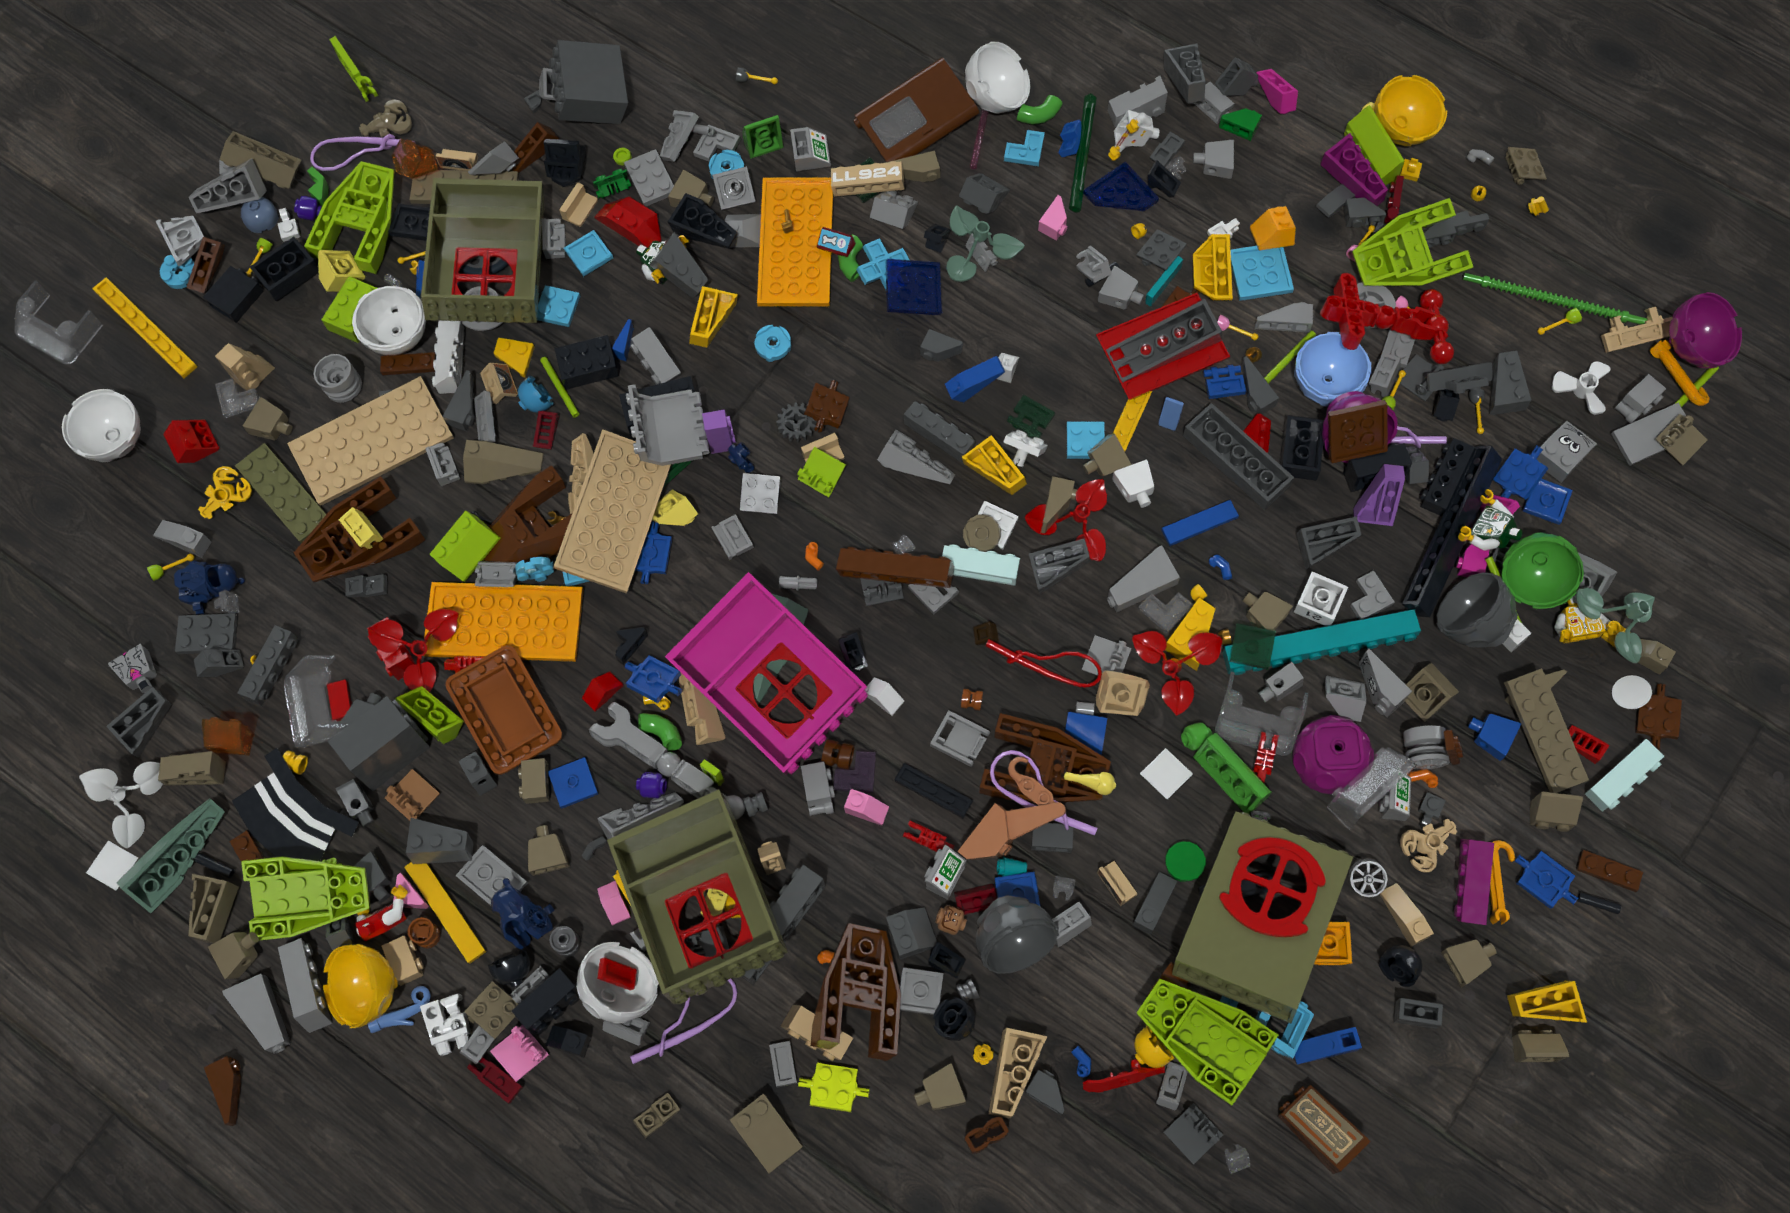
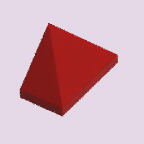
M1259 413L1243 432L1268 453L1271 420Z

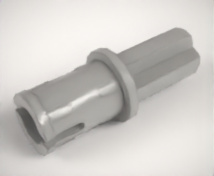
M799 575L797 577L780 576L779 588L799 590L817 589L818 586L816 578H800Z

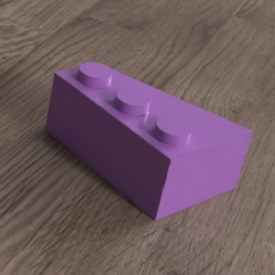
M725 410L702 413L711 454L728 451L732 443H736L730 416H727Z
M1389 464L1382 466L1353 508L1354 517L1357 516L1358 522L1393 526L1405 481L1403 466Z

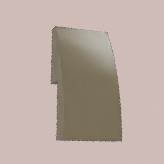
M669 1093L653 1103L648 1110L635 1118L633 1122L646 1139L677 1114L680 1108Z

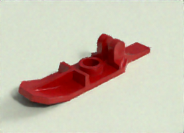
M1134 1059L1131 1061L1132 1072L1124 1071L1117 1076H1113L1111 1072L1110 1077L1101 1080H1087L1083 1082V1090L1087 1092H1104L1137 1083L1147 1077L1165 1073V1066L1160 1068H1143L1138 1060Z

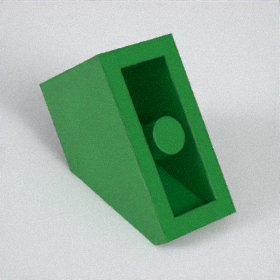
M1247 108L1222 115L1219 128L1251 141L1260 125L1262 115Z

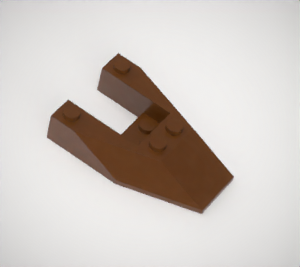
M552 465L537 474L507 504L489 526L501 539L482 562L518 563L524 560V563L530 562V558L546 557L551 560L558 555L572 514L549 528L536 510V507L566 488L562 478Z
M381 476L332 507L295 550V556L313 582L376 564L410 551L425 541L421 532L411 518L384 534L381 542H371V549L361 548L339 521L352 507L363 512L368 518L397 499Z
M1000 713L995 729V738L1032 748L1029 758L1038 767L1042 783L1053 794L1054 800L1057 802L1102 800L1103 795L1078 782L1065 780L1064 774L1066 772L1079 775L1108 773L1111 761L1059 728ZM1028 762L1025 776L1032 777L1038 781L1035 770ZM985 769L979 793L995 798L1012 800L995 787L991 780L990 770ZM994 771L995 780L1001 787L1030 803H1035L1020 791L1016 781L1010 775Z
M851 923L847 924L823 980L812 1024L810 1046L830 1050L840 1043L842 1007L844 1005L871 1011L869 1058L888 1061L897 1055L901 992L886 931Z

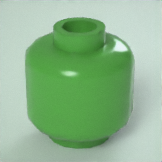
M1201 722L1186 726L1181 734L1182 743L1192 751L1198 750L1205 740L1212 735V731Z

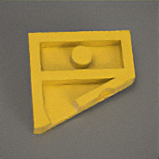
M498 337L493 354L497 359L505 362L508 367L516 370L520 376L526 377L534 344Z

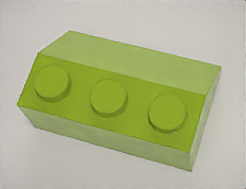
M465 510L431 551L430 555L441 566L465 582L476 569L478 562H482L501 538L476 515Z
M418 687L395 698L412 719L442 744L457 737L464 721L424 687Z

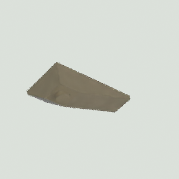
M466 440L463 455L464 482L487 484L493 480H505L507 477L541 472L544 454L486 441Z

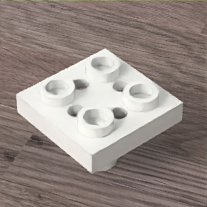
M1020 430L1007 434L1004 439V443L1018 448L1012 462L1015 465L1017 463V466L1020 467L1024 466L1028 453L1038 457L1046 451L1048 446L1044 444L1042 439L1027 437V433Z

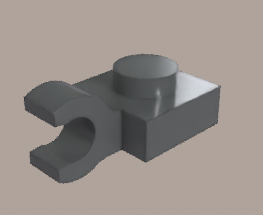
M1427 792L1418 812L1423 813L1419 827L1423 828L1429 825L1432 818L1437 820L1446 800Z

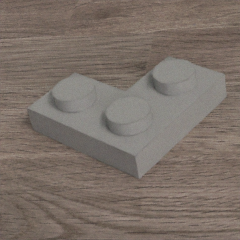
M708 125L713 127L714 134L712 136L702 135L693 154L695 157L709 162L717 148L735 151L740 142V136Z
M1372 571L1357 579L1356 583L1365 597L1353 602L1350 607L1357 618L1363 620L1392 606L1395 602L1376 573Z

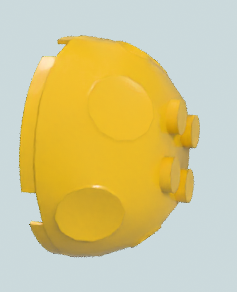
M1400 75L1391 79L1378 94L1374 107L1376 116L1391 140L1403 146H1411L1428 141L1441 130L1447 118V111H1445L1444 107L1445 98L1440 90L1429 80L1417 75H1412V77H1402Z
M361 944L344 945L333 950L325 963L324 973L328 972V981L326 985H323L324 996L332 1016L339 1024H346L351 1026L350 1028L362 1027L380 1018L388 1009L393 998L394 989L398 986V981L394 977L388 960L379 951Z

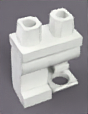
M459 993L443 998L440 1001L436 1000L420 1006L431 1045L436 1047L440 1056L452 1053L449 1042L456 1040L458 1049H462L469 1040V1035H472L466 1014L461 1013L460 1007L457 1006V1002L462 1000V995ZM444 1007L447 1009V1012L450 1014V1017L447 1018V1019H446L445 1014H444V1010H445Z

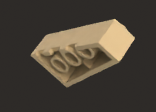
M1010 1028L1003 1030L989 1115L1008 1119L1013 1117L1047 1036Z

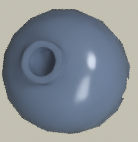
M263 197L258 200L245 202L241 208L243 223L248 230L254 233H262L266 229L268 231L271 230L279 219L274 204Z

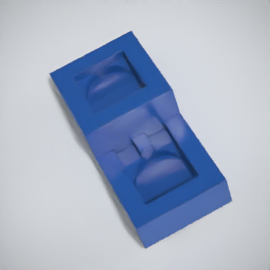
M1080 120L1064 125L1060 134L1063 143L1058 152L1061 157L1077 153L1081 138Z

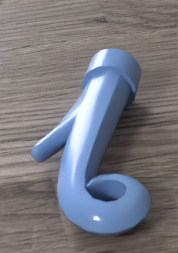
M424 986L414 988L411 998L415 1004L383 1014L380 1018L368 1024L370 1032L375 1033L389 1026H412L414 1022L406 1020V1018L420 1012V1006L429 1003V990ZM419 992H422L424 995L422 1000L417 998Z

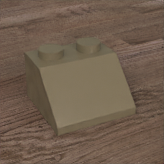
M1431 663L1406 684L1412 692L1405 702L1426 722L1453 699L1459 691Z
M1549 792L1539 793L1530 801V825H1535L1538 829H1549V827H1552L1562 832L1570 831L1577 825L1583 796Z
M1531 1030L1518 1031L1519 1034L1512 1037L1515 1062H1558L1569 1057V1052L1561 1035L1553 1034L1552 1030L1539 1031L1540 1034H1532Z

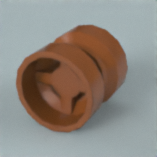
M963 689L961 708L967 709L972 707L974 710L980 711L983 691L971 692L970 689Z

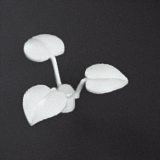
M144 762L137 766L133 775L137 785L116 786L118 781L117 775L112 770L104 768L90 770L79 776L90 799L99 802L106 799L114 801V805H117L124 812L125 816L119 815L115 817L112 824L114 837L124 848L131 847L142 836L145 823L139 814L133 813L129 815V812L120 804V801L125 798L126 790L138 789L139 787L145 795L156 793L163 785V783L158 781L160 763Z

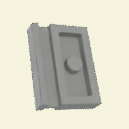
M1389 330L1382 353L1400 357L1401 367L1405 368L1415 339L1411 338L1410 335Z
M736 514L711 527L729 560L754 548Z

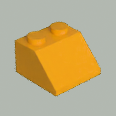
M1286 206L1268 209L1250 226V231L1258 250L1292 246L1295 243L1296 227Z

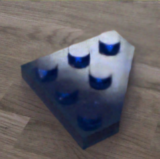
M1126 162L1091 184L1083 192L1094 206L1146 211L1159 202V197Z

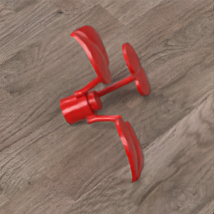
M1103 479L1092 480L1080 486L1075 496V500L1079 505H1077L1073 512L1057 519L1045 533H1041L1046 504L1036 506L1025 515L1028 526L1040 535L1055 533L1057 530L1056 523L1073 517L1076 522L1083 523L1084 533L1079 535L1075 541L1085 539L1090 560L1102 561L1104 558L1106 543L1103 534L1097 529L1086 531V519L1090 515V511H1100L1107 502Z
M438 609L430 612L423 622L424 627L429 630L423 641L414 640L412 643L401 640L403 628L394 620H384L370 626L368 634L372 643L379 650L386 653L395 652L398 649L399 643L410 647L411 653L417 656V665L411 664L405 669L403 674L404 682L411 690L422 686L430 692L436 680V669L430 662L420 663L422 656L427 652L426 643L431 634L438 641L450 639L457 628L458 612L450 609Z
M1148 631L1132 637L1137 653L1147 663H1158L1161 656L1163 657V672L1175 678L1176 681L1170 680L1162 687V698L1175 715L1183 713L1193 701L1194 688L1191 682L1187 680L1180 681V678L1176 675L1182 668L1181 663L1194 656L1197 662L1202 665L1214 663L1221 653L1222 638L1214 633H1199L1193 636L1188 643L1189 649L1193 652L1192 654L1181 660L1176 658L1167 660L1166 654L1163 652L1167 648V642L1161 633Z

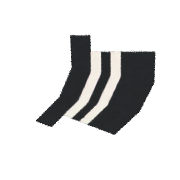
M278 748L264 756L274 773L232 800L250 834L275 857L283 856L320 862L334 830L337 829L352 837L359 823L325 807L295 779Z

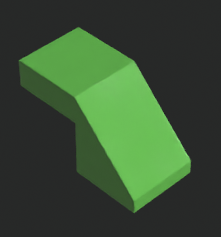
M311 167L307 172L315 184L308 191L311 197L316 198L319 201V205L323 206L328 198L329 185L324 176Z

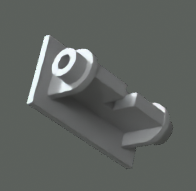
M973 234L970 235L965 245L969 252L975 240ZM983 241L977 242L972 256L986 272L989 265L995 266L998 261L992 251L987 250L988 246Z
M541 966L537 968L510 994L512 999L520 1004L550 977L549 974Z

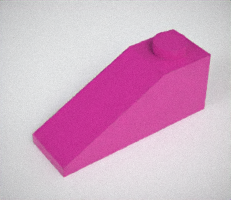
M1272 69L1256 72L1258 74V81L1275 110L1280 114H1287L1290 111L1296 110L1298 90Z
M1471 544L1462 557L1457 559L1456 568H1459L1457 575L1469 577L1478 573H1485L1487 567L1485 559L1488 558L1490 550L1484 551Z

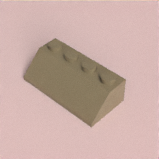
M234 131L225 141L219 159L227 166L237 167L252 158L262 180L274 182L278 187L288 189L292 185L302 161L297 157Z

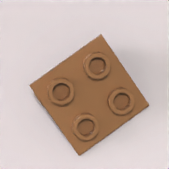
M412 769L395 787L389 786L386 792L388 794L385 799L410 820L411 818L417 819L440 793Z

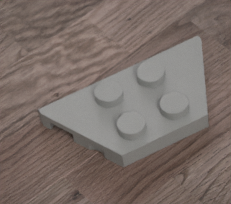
M194 216L171 218L172 222H162L161 219L156 220L178 266L184 264L199 250L204 235Z

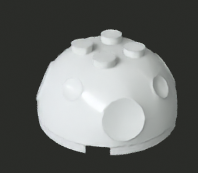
M990 42L981 46L971 56L965 69L966 88L970 97L980 108L997 114L1010 112L1026 102L1030 92L1027 69L1023 70L1019 60L1021 58L1013 49L1000 42Z
M99 389L85 393L72 403L73 407L68 415H64L62 433L66 443L75 453L89 460L110 462L114 459L122 458L134 448L141 431L140 418L133 403L126 396L110 389Z
M618 942L602 943L587 953L578 970L576 987L583 1006L594 1017L613 1023H626L641 1017L650 1010L658 995L657 986L659 983L652 963L634 947L628 949L619 946L620 943ZM605 957L637 969L635 989L627 990L597 979L600 959Z

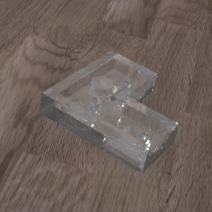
M233 378L215 384L222 414L225 418L253 410L259 400L255 388L238 393Z
M1179 592L1167 605L1151 593L1140 604L1138 610L1168 633L1193 607V604Z

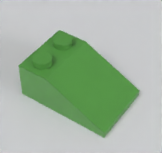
M778 115L744 126L742 131L743 141L750 159L783 148Z

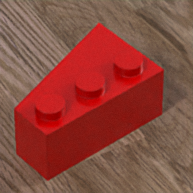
M399 643L398 649L392 653H386L379 649L376 651L380 660L384 661L385 669L389 676H394L397 680L403 678L404 671L409 665L415 664L404 644Z

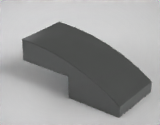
M1169 132L1164 141L1159 143L1151 154L1150 159L1153 161L1158 160L1165 167L1185 144V140Z
M1341 184L1326 195L1316 207L1329 218L1338 213L1341 207L1345 205L1346 199L1354 198L1355 194Z
M384 574L370 577L360 575L345 578L346 597H369L387 594V576Z

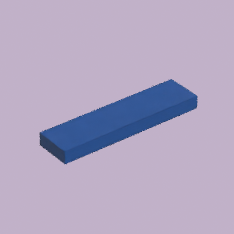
M1228 500L1165 526L1161 531L1169 546H1172L1235 520L1239 515L1231 500Z

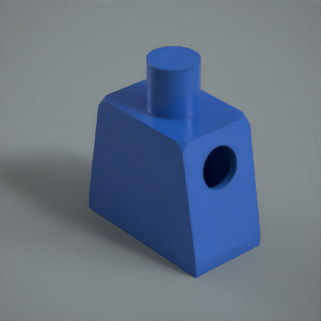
M1489 714L1484 721L1473 717L1468 728L1478 732L1474 740L1475 744L1501 761L1507 755L1521 723Z

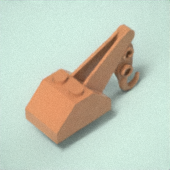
M1016 757L1011 760L1008 771L1012 779L1016 781L1020 791L1038 806L1007 811L1001 805L995 803L958 850L966 859L978 860L1001 857L1002 855L1006 856L1013 847L1010 844L1014 839L1065 815V805L1054 802L1053 794L1034 778L1021 775L1015 770V765L1018 762H1028L1026 758Z

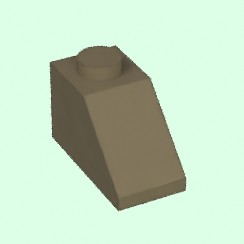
M1640 639L1642 653L1638 663L1660 675L1668 667L1676 651L1658 641Z

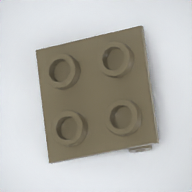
M1508 147L1505 158L1515 183L1518 185L1523 184L1525 178L1547 179L1535 149Z
M1679 414L1655 440L1683 466L1707 439L1692 425L1694 421L1692 416L1688 415L1686 417Z
M492 981L464 1013L469 1016L468 1020L470 1022H476L491 1037L496 1039L516 1017L512 1010L519 1004Z

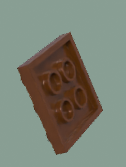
M1385 400L1328 412L1329 460L1331 463L1388 452L1387 402Z

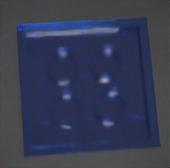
M900 259L886 260L887 312L940 315L942 313L940 262Z

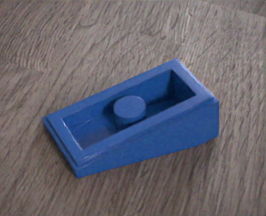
M630 319L627 320L612 347L614 357L625 362L628 358L634 330Z

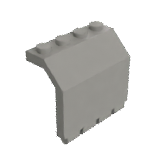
M636 385L628 386L629 393H626L628 405L631 404V410H628L630 421L634 423V426H631V433L633 438L636 437V443H633L635 454H639L641 461L664 466L703 459V455L710 453L703 423V409L700 407L702 403L699 392L692 393L691 389L651 397L639 394Z

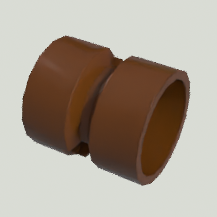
M827 739L821 762L829 766L837 764L838 768L849 770L855 746L848 743L839 745L838 741ZM835 750L839 751L837 758H834Z

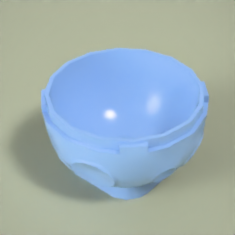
M1327 332V334H1320L1303 345L1296 357L1294 374L1304 396L1321 406L1328 407L1335 398L1344 393L1352 391L1363 392L1371 374V362L1360 344L1355 350L1347 349L1342 344L1339 332Z

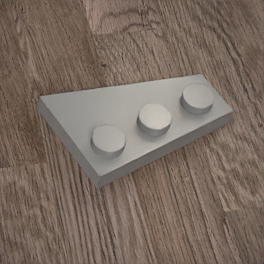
M674 110V122L669 125L670 134L665 138L660 157L663 160L675 162L683 145L687 142L688 136L699 118L695 113Z

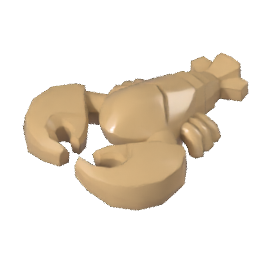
M1445 819L1443 820L1444 826L1436 829L1433 828L1432 824L1426 825L1422 828L1425 832L1424 834L1416 830H1407L1402 834L1400 847L1406 856H1410V852L1413 853L1415 851L1416 845L1418 852L1428 856H1415V859L1420 860V863L1411 859L1410 862L1414 868L1424 873L1431 872L1436 868V850L1440 855H1443L1448 850V846L1443 842L1450 833L1453 835L1457 833L1456 825L1453 821Z

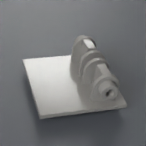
M743 473L740 510L777 514L779 489L781 488L780 476Z
M1095 635L1087 655L1097 661L1102 673L1104 671L1122 673L1131 648L1127 647V643L1124 641L1116 643ZM1085 659L1082 670L1098 676L1096 666L1088 659Z

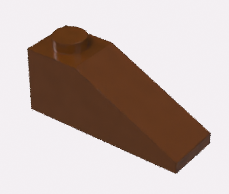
M537 122L514 150V153L519 158L514 162L516 166L512 170L520 173L545 154L543 144L545 139L558 140L559 137L550 127Z
M206 237L202 238L186 288L205 294L221 261L225 249L224 244Z
M226 1056L205 1066L204 1070L225 1125L234 1126L237 1121L241 1083L239 1071L241 1067L237 1059Z

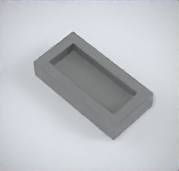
M790 1041L769 1045L776 1087L796 1084L797 1078Z

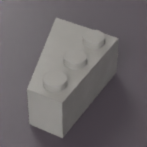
M1161 76L1156 77V81L1147 86L1145 83L1140 85L1141 89L1132 93L1127 91L1109 100L1108 113L1115 128L1128 110L1137 113L1143 112L1150 117H1156L1164 113L1168 92Z
M650 327L631 338L630 348L641 360L640 362L643 367L651 373V378L656 385L675 380L680 376L681 372Z

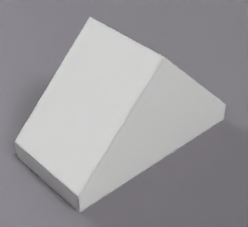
M1001 353L998 358L1005 373L997 379L1011 383L1019 357Z
M874 677L867 685L869 690L867 692L868 698L891 716L904 703L902 697L885 681Z

